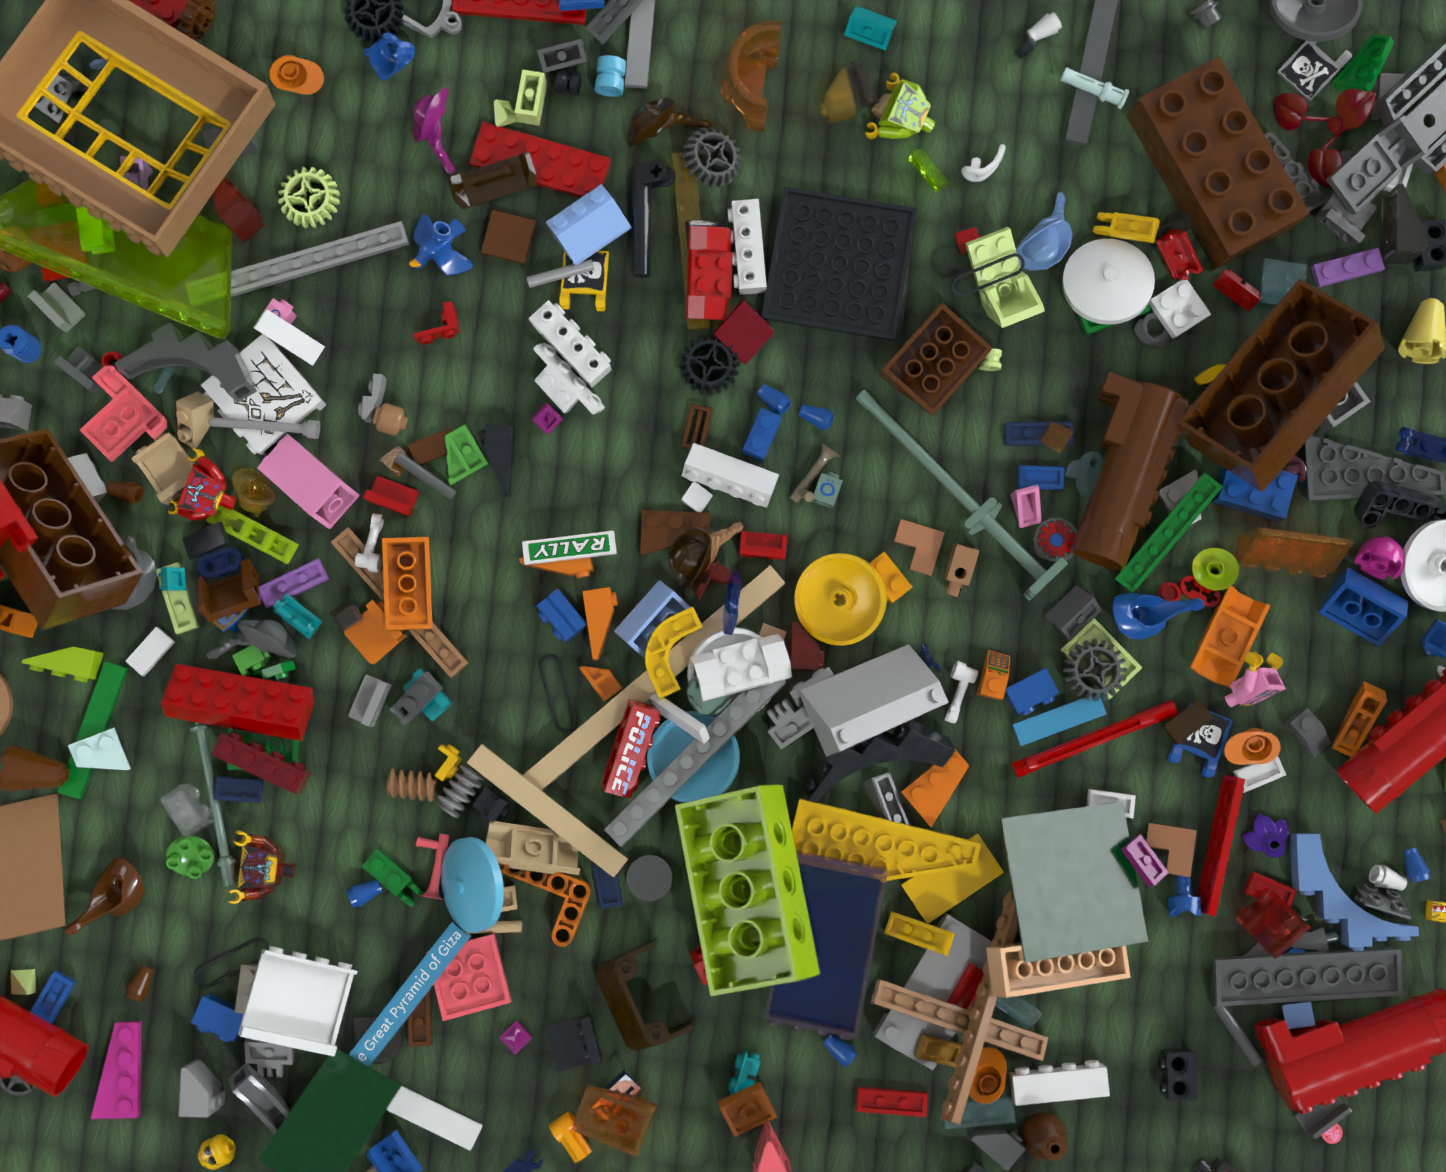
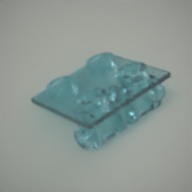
M1264 258L1261 303L1277 305L1298 279L1305 282L1307 265Z

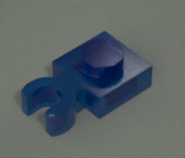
M532 1149L527 1153L524 1162L518 1157L502 1172H531V1169L541 1167L544 1160L540 1159L536 1163L532 1162L531 1156L536 1152L535 1149Z

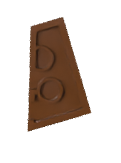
M642 510L640 556L672 547L674 541L689 529L700 527L710 533V513Z

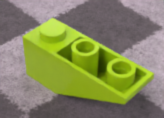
M70 647L23 659L22 663L30 665V670L43 672L45 668L52 670V675L66 677V674L74 675L73 680L87 683L88 679L97 680L104 653L80 647Z

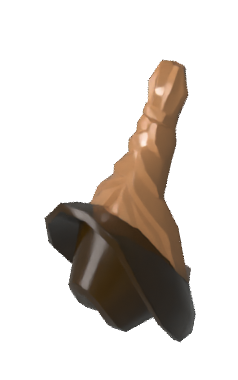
M734 523L728 528L721 529L719 532H712L711 534L700 527L686 530L674 541L669 552L670 571L678 585L684 590L692 588L714 561L718 554L719 546L728 541L733 535L742 531L744 527L742 523Z

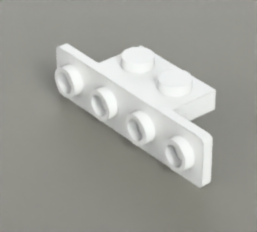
M542 343L533 348L547 364L534 381L563 413L569 412L578 400L592 414L604 410L605 407L601 403L600 398L593 394L586 387V383L573 373L570 365L556 354V350L551 345Z

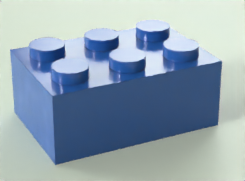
M1221 467L1217 482L1223 487L1212 499V503L1279 522L1286 519L1298 475L1281 470L1268 487L1261 492Z

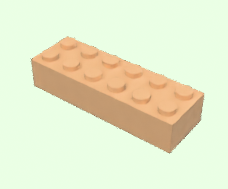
M1021 943L986 948L992 996L1008 998L1131 978L1126 946L1028 963L1024 961Z

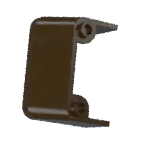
M656 938L601 963L595 972L596 980L626 1046L633 1051L661 1045L694 1028L692 1019L670 1030L661 1021H652L644 1025L625 982L635 977L638 972V963L635 956L655 947L657 944Z

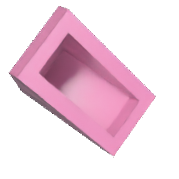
M1034 485L1015 490L1010 496L1019 528L1042 523L1039 486Z

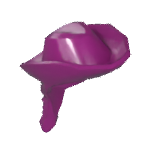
M445 87L434 96H423L415 104L413 110V118L415 119L413 137L416 143L426 139L433 149V153L442 162L446 173L454 175L456 173L455 167L444 151L440 140L442 132L440 120L445 114V104L449 92L448 87Z

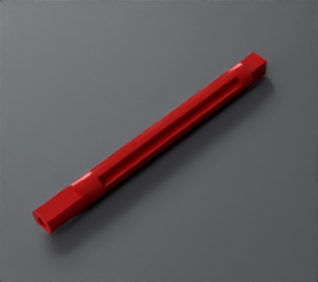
M1169 700L1104 728L1038 754L1028 756L1011 763L1013 771L1017 778L1120 736L1176 716V706L1172 700Z

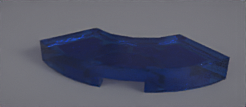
M731 572L724 604L723 633L727 635H732L735 629L742 588L741 576L735 572Z

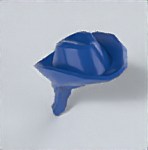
M1122 593L1114 597L1112 605L1114 619L1119 630L1129 639L1140 640L1156 635L1166 626L1168 619L1176 614L1191 610L1198 611L1205 607L1204 601L1199 598L1188 601H1165L1158 596L1141 593Z

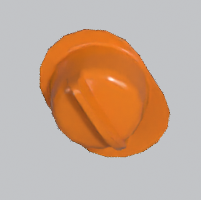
M293 55L280 57L270 68L272 83L282 90L309 95L316 93L324 83V74L316 63Z
M1250 728L1245 732L1232 736L1226 742L1224 753L1228 761L1233 764H1267L1279 755L1281 748L1279 740L1273 734L1265 732L1263 729Z
M992 1047L982 1048L969 1092L970 1097L975 1102L990 1104L996 1101L1004 1092L1007 1066L1004 1055L998 1049Z

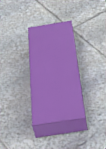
M318 558L261 585V599L268 609L273 607L278 600L281 601L286 593L294 597L330 580L321 559Z

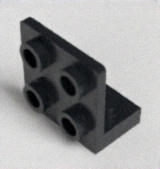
M591 1013L547 1025L546 1029L557 1071L589 1063L592 1066L602 1063L603 1057Z

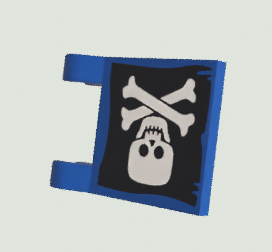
M1211 711L1210 713L1214 718L1180 744L1175 745L1174 743L1167 757V760L1171 763L1179 762L1182 752L1185 750L1207 759L1201 772L1207 778L1215 775L1219 757L1233 720Z

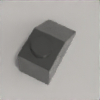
M1308 708L1297 709L1282 723L1312 758H1315L1331 744L1324 726Z
M1005 1129L970 1131L968 1134L977 1146L1006 1171L1012 1167L1026 1150L1021 1144L1023 1139L1014 1131L1008 1133Z

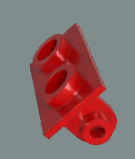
M1225 269L1213 286L1249 312L1260 301L1262 296L1259 294L1260 291L1247 282L1242 285V278L1232 272V270L1228 271Z

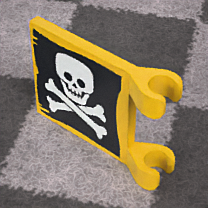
M564 251L563 267L574 264ZM597 251L584 260L592 259L593 271L562 279L559 300L562 309L570 308V294L596 295L595 306L597 311H605L608 251Z

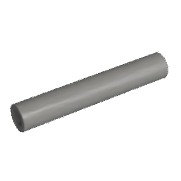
M592 259L582 261L578 265L572 264L526 278L529 288L593 271L594 266Z

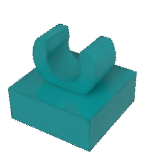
M160 568L161 572L158 574V577H161V585L159 589H162V591H186L185 568Z

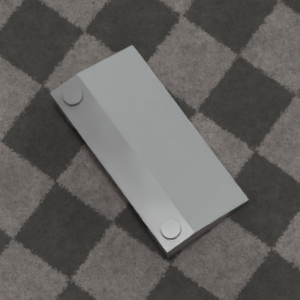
M909 644L798 691L826 756L840 752L949 703L940 681Z
M945 912L936 927L955 933L948 956L926 949L904 986L906 989L943 1002L948 1001L969 963L983 970L985 963L988 961L986 948H989L992 942ZM890 1010L888 1014L886 1012L883 1014L873 1031L876 1038L931 1070H934L937 1063L921 1060L914 1056L920 1035L925 1034L951 1041L956 1033Z

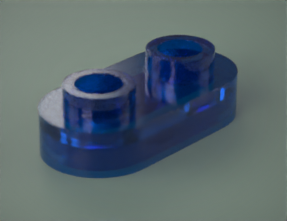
M226 548L202 556L197 563V570L204 577L215 578L239 570L244 556L241 551L235 548ZM235 556L236 562L231 564L230 558ZM210 563L214 564V569L212 571L208 570V565Z

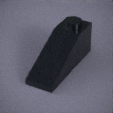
M486 424L485 430L481 432V444H484L503 494L510 497L516 429L508 425Z

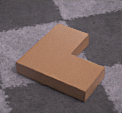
M900 520L894 542L915 548L909 570L932 576L945 532L906 520Z
M1149 823L1146 842L1150 848L1169 851L1168 874L1191 877L1197 831Z

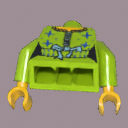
M892 73L890 79L895 82L886 81V87L892 91V94L878 123L880 128H877L873 122L868 123L867 128L875 130L873 133L865 132L866 137L874 139L879 135L881 138L888 139L909 138L919 133L921 129L930 133L934 128L935 121L927 117L931 105L926 100L921 87L905 79L899 80L898 74Z

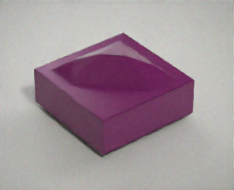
M545 403L533 415L531 420L546 435H549L563 418L548 403Z
M516 1020L499 1038L516 1055L533 1036Z

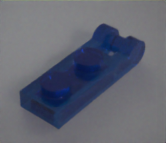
M1407 427L1400 428L1399 436L1401 438L1400 442L1396 445V451L1446 464V438L1415 431ZM1410 439L1414 440L1413 446L1409 444Z

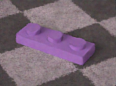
M1379 248L1318 263L1311 267L1317 288L1382 272L1385 269Z

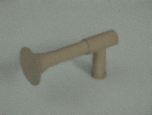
M820 443L822 445L820 457L789 497L796 503L801 498H804L807 502H811L814 499V494L807 491L811 486L810 484L830 459L840 457L822 443Z

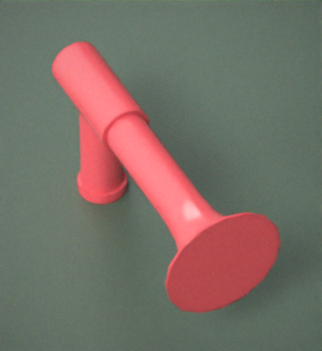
M439 834L438 841L421 837L417 838L416 847L436 849L430 885L427 891L420 896L444 900L439 895V881L450 835Z

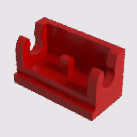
M1172 229L1155 240L1173 280L1189 279L1188 274H1199L1203 271L1186 231Z
M742 531L739 556L785 560L787 535Z

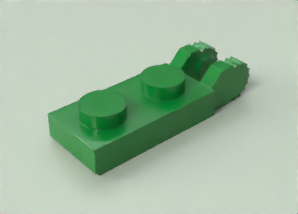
M379 848L362 865L368 873L410 907L415 904V901L403 891L404 888L408 885L417 895H423L425 892L412 880L413 878Z

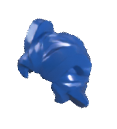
M384 33L378 42L374 43L370 48L364 49L363 54L369 57L370 66L376 71L378 78L384 81L411 62L415 55V47L409 42L398 39L395 34Z

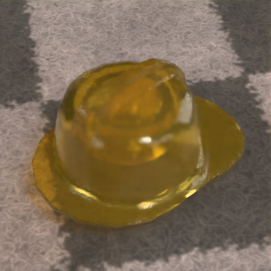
M244 468L237 470L233 474L232 483L238 494V503L243 510L252 512L255 517H258L261 512L267 509L268 505L275 501L276 497L268 480L260 472Z

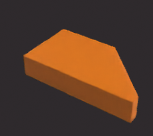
M586 666L579 667L604 702L623 689L610 670Z

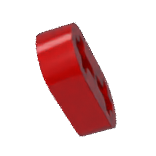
M1192 575L1183 577L1178 582L1181 595L1190 600L1194 598L1203 600L1206 608L1218 605L1221 600L1219 590H1210L1201 586ZM1192 581L1191 586L1196 588L1197 591L1189 590L1187 592L1186 585H1184V582L1187 583ZM1201 592L1205 594L1212 592V598H1214V601H1209L1207 603V597L1202 595Z

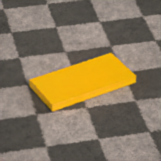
M978 833L968 839L981 843L976 867L914 876L901 884L927 924L1004 873Z

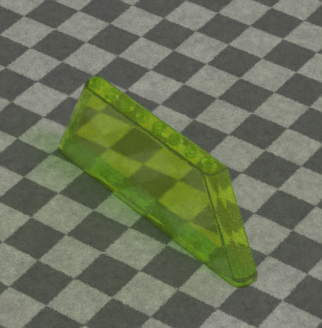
M29 179L0 196L1 250L220 339L227 337L231 330V229L222 224L211 222L203 216H197L168 258L161 254L158 256L152 254L142 242L139 244L134 243L126 236L127 233L120 230L117 232L113 230L103 218L100 220L95 219L87 213L88 209L81 206L78 208L74 206L64 194L61 196L56 195L48 189L49 185L44 182L38 184L34 180Z

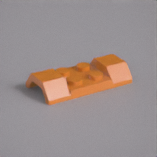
M1233 586L1227 588L1198 645L1199 648L1189 668L1196 674L1214 683L1231 688L1230 684L1236 680L1244 663V658L1256 638L1270 605L1255 601L1239 593Z

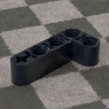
M1372 481L1362 492L1354 507V513L1366 529L1377 527L1387 512L1429 523L1435 520L1446 519V500L1440 496L1382 481Z

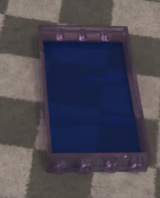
M796 850L820 974L798 981L771 985L764 1020L769 1021L768 1023L774 1026L787 1024L792 1025L791 1028L798 1031H805L807 1028L815 1030V1033L827 1036L829 1033L837 1034L840 1039L851 1040L858 1036L888 869Z

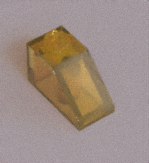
M846 68L840 70L825 94L824 103H821L823 116H827L829 124L852 119L856 115V106Z

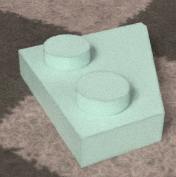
M115 727L68 745L77 767L115 770L131 769Z

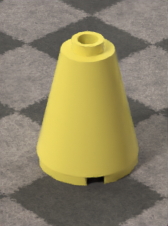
M1429 298L1420 303L1399 343L1398 352L1402 357L1405 358L1407 355L1412 357V362L1421 364H1434L1439 362V358L1443 357L1444 359L1446 357L1445 312L1443 303L1438 299Z

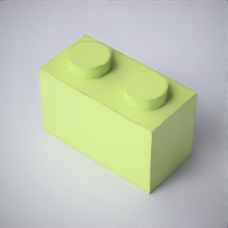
M522 70L515 107V115L518 122L540 126L547 88L545 73Z

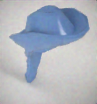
M1062 192L1057 194L1053 214L1048 218L1042 219L1016 246L1017 254H1020L1025 260L1024 269L1026 270L1048 269L1061 261L1070 248L1072 230L1070 224L1064 221L1063 208L1066 199Z

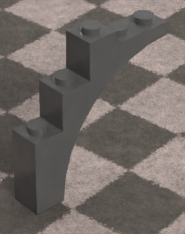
M170 322L150 333L153 341L115 362L117 370L129 380L145 372L163 367L181 366L205 371L216 377L226 393L237 403L257 392L238 349L228 340L212 348L210 341L199 331L184 339L182 333Z
M245 1063L228 1078L231 1090L275 1135L291 1109L287 1107L282 1093Z

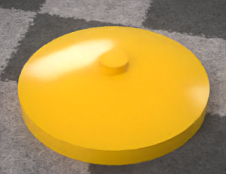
M837 553L815 560L804 570L796 585L795 608L800 622L813 637L827 644L850 645L865 639L878 627L886 609V590L882 578L871 564L855 555Z

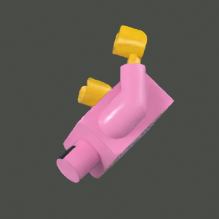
M1255 651L1253 653L1248 652L1244 661L1250 664V667L1246 669L1245 675L1230 684L1232 692L1225 695V700L1230 707L1237 704L1254 705L1286 690L1277 672L1283 664L1282 658L1271 653L1266 663L1272 667L1258 668L1263 663L1262 656Z

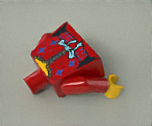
M193 448L192 450L196 452V458L188 456L187 459L197 463V465L193 464L180 499L170 501V503L175 505V509H169L168 513L178 514L193 521L215 515L218 506L232 510L236 497L224 493L227 485L225 476L211 460L205 457L202 450Z

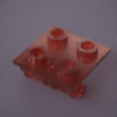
M718 558L716 563L711 562L706 572V576L709 577L706 583L701 582L697 589L696 596L698 597L699 604H701L712 580L720 584H727L731 579L730 570L721 565L720 558Z

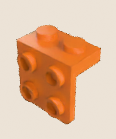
M371 600L366 605L368 610L345 629L344 634L370 664H376L406 638L407 635L403 630L385 631L384 603Z

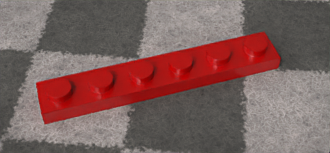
M1223 775L1197 897L1200 898L1201 913L1216 916L1219 906V898L1234 837L1235 824L1239 815L1241 797L1244 792L1245 779Z

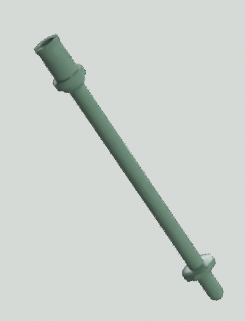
M194 722L195 727L190 728V732H196L220 853L219 862L216 863L217 867H220L223 887L238 884L234 867L236 859H233V856L229 854L219 800H214L215 776L206 730L211 728V726Z

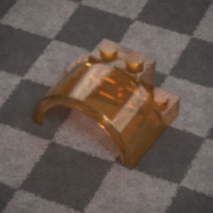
M764 21L747 28L735 40L726 62L725 73L728 74V79L722 83L721 95H724V103L735 105L744 115L743 120L747 121V129L764 132L768 105L766 104L767 99L762 98L767 67L776 69L782 21ZM756 51L755 57H759V59L750 57L749 55Z

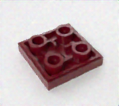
M742 300L712 334L721 343L723 342L726 348L733 345L730 352L737 353V359L746 365L775 331L745 300Z

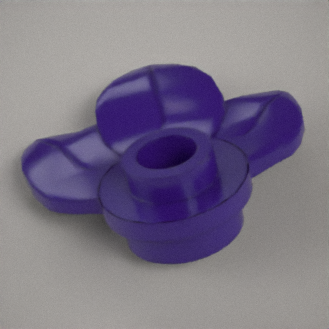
M1257 814L1254 819V831L1244 833L1242 838L1251 850L1263 851L1271 858H1278L1286 851L1285 840L1289 835V827L1284 819H1279L1274 823L1268 816ZM1276 842L1278 849H1272L1270 843Z

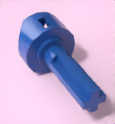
M1176 875L1177 895L1168 898V915L1176 917L1184 911H1191L1194 915L1201 916L1200 898L1190 895V878Z

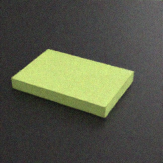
M1095 618L1060 649L1069 659L1073 660L1068 654L1069 651L1078 653L1075 645L1079 644L1083 647V641L1088 640L1091 645L1092 639H1097L1098 646L1102 640H1106V648L1110 644H1114L1115 648L1112 652L1120 650L1122 653L1117 657L1118 660H1126L1125 663L1120 664L1121 668H1127V672H1121L1120 674L1126 677V681L1118 680L1122 687L1142 669L1138 662ZM1093 651L1094 656H1097L1100 662H1110L1104 654ZM1086 654L1079 661L1078 669L1080 671L1086 667ZM1093 664L1094 668L1091 669V671L1086 672V674L1096 673L1097 676V672L1100 671V669L1105 668V666L1095 667V664ZM1112 669L1105 672V686L1111 680ZM1113 687L1116 693L1120 690ZM1107 692L1108 699H1111L1113 696Z

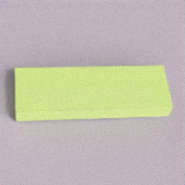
M178 562L165 566L181 568ZM160 568L156 569L157 577L158 574L161 572ZM158 577L159 583L161 585V577ZM187 585L186 591H162L176 634L179 635L200 627Z

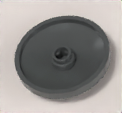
M1269 0L1272 17L1284 31L1294 37L1313 42L1330 41L1347 34L1356 25L1363 5L1362 0Z

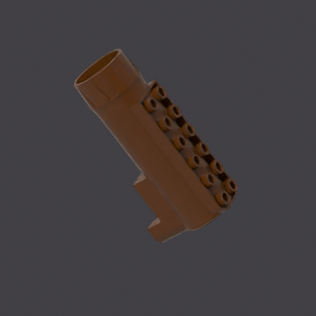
M1109 371L1097 400L1114 407L1099 449L1105 450L1107 453L1083 517L1078 524L1079 528L1070 551L1077 557L1109 569L1124 570L1132 547L1136 543L1138 531L1140 528H1145L1146 524L1148 525L1152 511L1149 508L1156 503L1160 494L1157 486H1160L1161 482L1164 481L1168 472V468H1165V465H1168L1169 460H1172L1176 447L1172 445L1176 443L1182 433L1178 421L1192 405L1188 404L1189 399L1182 397L1167 387L1149 382H1138Z

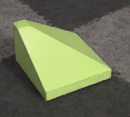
M494 101L495 124L497 127L517 122L515 111L509 101Z
M35 969L11 971V994L28 995L36 992Z

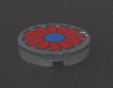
M1051 518L1043 521L1036 528L1033 536V547L1036 554L1042 560L1056 563L1061 557L1065 561L1069 560L1074 555L1070 550L1077 530L1069 521L1062 518Z

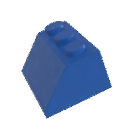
M1347 567L1334 582L1319 609V613L1379 647L1407 617L1408 601Z

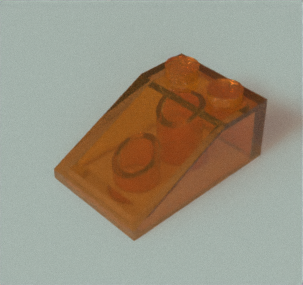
M587 1085L572 1131L637 1157L645 1143L658 1104L635 1095Z

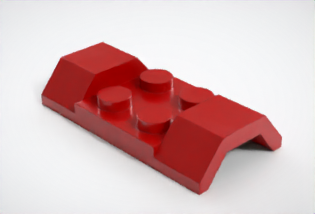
M710 226L689 227L686 319L724 321L728 316L733 252H731V229Z

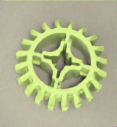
M302 167V173L299 174L297 170H294V177L291 178V176L286 175L289 182H281V186L285 190L278 191V194L283 197L278 202L283 206L281 211L287 214L286 217L289 221L293 220L297 226L302 223L304 228H307L310 223L313 228H316L317 222L325 225L324 218L327 217L329 220H332L330 212L337 213V209L333 205L340 204L339 199L336 198L340 196V192L336 190L337 184L332 181V177L329 174L325 175V172L321 169L317 172L314 167H311L308 172L305 167ZM311 183H318L324 186L325 190L313 189ZM293 205L305 206L308 213L295 210Z

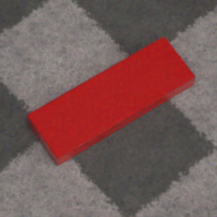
M857 1086L856 1112L926 1117L928 1092Z

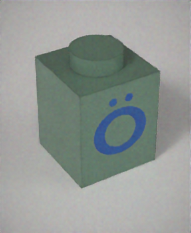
M832 472L821 473L814 492V499L811 502L833 509L843 480L839 479V475Z

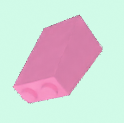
M289 434L279 440L277 446L269 455L263 458L261 464L257 467L304 511L328 529L333 527L360 496Z

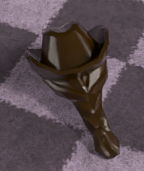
M659 98L641 105L634 111L628 129L627 145L628 147H633L648 138L656 137L662 130L672 128L677 124L698 128L705 127L707 129L711 127V122L707 119H696L685 113L673 111L674 100L671 98Z

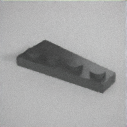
M1272 131L1264 134L1308 211L1311 212L1322 207L1329 199L1328 194L1324 195L1318 187L1320 185L1304 173V167L1299 162L1296 163L1289 156V150Z

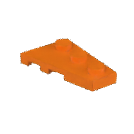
M956 750L943 768L932 765L901 791L930 828H932L969 765Z

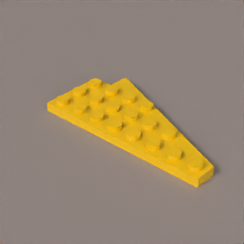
M799 798L792 827L799 870L805 872L803 881L804 894L976 867L981 847L980 842L818 802L815 803Z

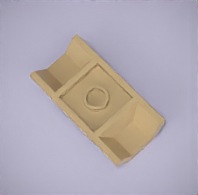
M489 821L485 844L491 849L499 864H506L508 868L550 874L562 872L579 875L578 849L552 829Z

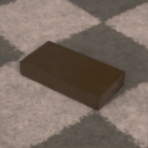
M1198 699L1162 727L1175 745H1178L1214 717L1203 702Z

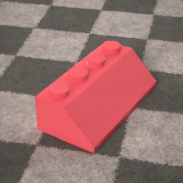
M768 1121L763 1125L754 1154L755 1162L752 1163L753 1171L791 1172L790 1161Z

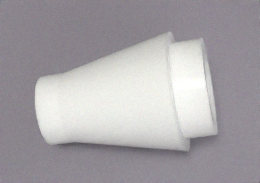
M1054 12L1051 14L1047 13L1031 29L1027 30V34L1030 39L1033 38L1037 41L1058 33L1062 25Z
M1383 864L1374 865L1370 870L1369 881L1376 887L1402 891L1407 886V879Z

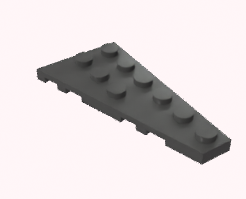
M1312 435L1302 445L1306 501L1359 499L1365 487L1372 481H1382L1436 496L1446 495L1443 471L1418 464L1406 463L1397 458L1392 459L1379 453L1332 442L1333 440L1321 439Z

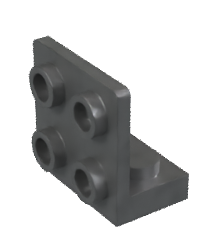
M61 69L47 89L69 105L73 92L87 90L88 87L64 69ZM41 96L34 106L56 122H63L66 113L44 96Z
M1334 191L1315 216V219L1346 244H1358L1365 237L1360 232L1377 208L1369 202L1357 214L1351 215Z

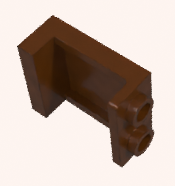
M250 559L241 561L242 573L211 584H207L202 576L197 578L198 586L195 587L198 602H196V607L199 614H204L208 622L261 604L259 574Z

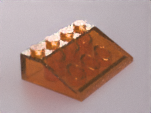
M1256 528L1238 536L1236 560L1238 563L1243 564L1244 568L1257 569V566H1264L1267 571L1279 572L1280 569H1287L1289 574L1302 575L1303 572H1310L1312 577L1325 578L1327 574L1335 572L1352 546L1353 540Z

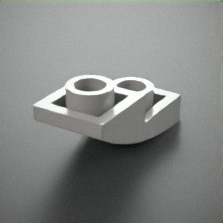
M373 374V380L369 382V393L372 396H363L362 402L359 403V416L366 423H371L376 409L380 407L384 397L386 378L382 374Z

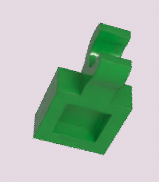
M289 661L266 669L256 670L253 672V676L260 674L262 679L270 681L274 676L275 680L288 677L287 672L296 668L294 661Z

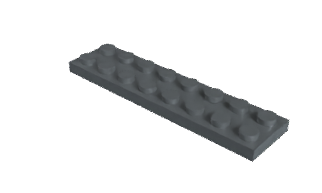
M1398 947L1369 948L1363 951L1336 950L1213 958L1214 1004L1216 1006L1403 995L1401 949Z

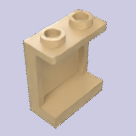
M163 433L148 447L144 446L138 449L135 453L136 455L131 459L139 465L158 494L156 496L160 502L169 506L172 504L170 501L181 497L195 463L187 459L189 455L176 436L171 433Z

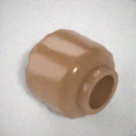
M384 403L381 407H377L373 424L376 425L377 431L396 436L400 430L405 431L408 418L404 417L405 412L403 408Z

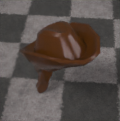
M117 856L105 868L91 893V903L86 912L75 921L69 923L64 929L65 933L76 935L85 925L90 924L103 915L110 914L116 917L127 914L136 907L144 894L142 878L134 866L126 859Z

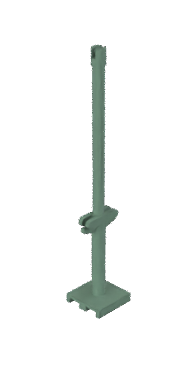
M863 390L856 397V400L866 410H869L972 514L964 523V529L968 531V534L972 536L986 529L1037 580L1023 594L1028 601L1040 592L1068 564L1061 557L1046 571L995 520L1002 507L1000 503L997 504L995 498H989L980 507L866 390Z

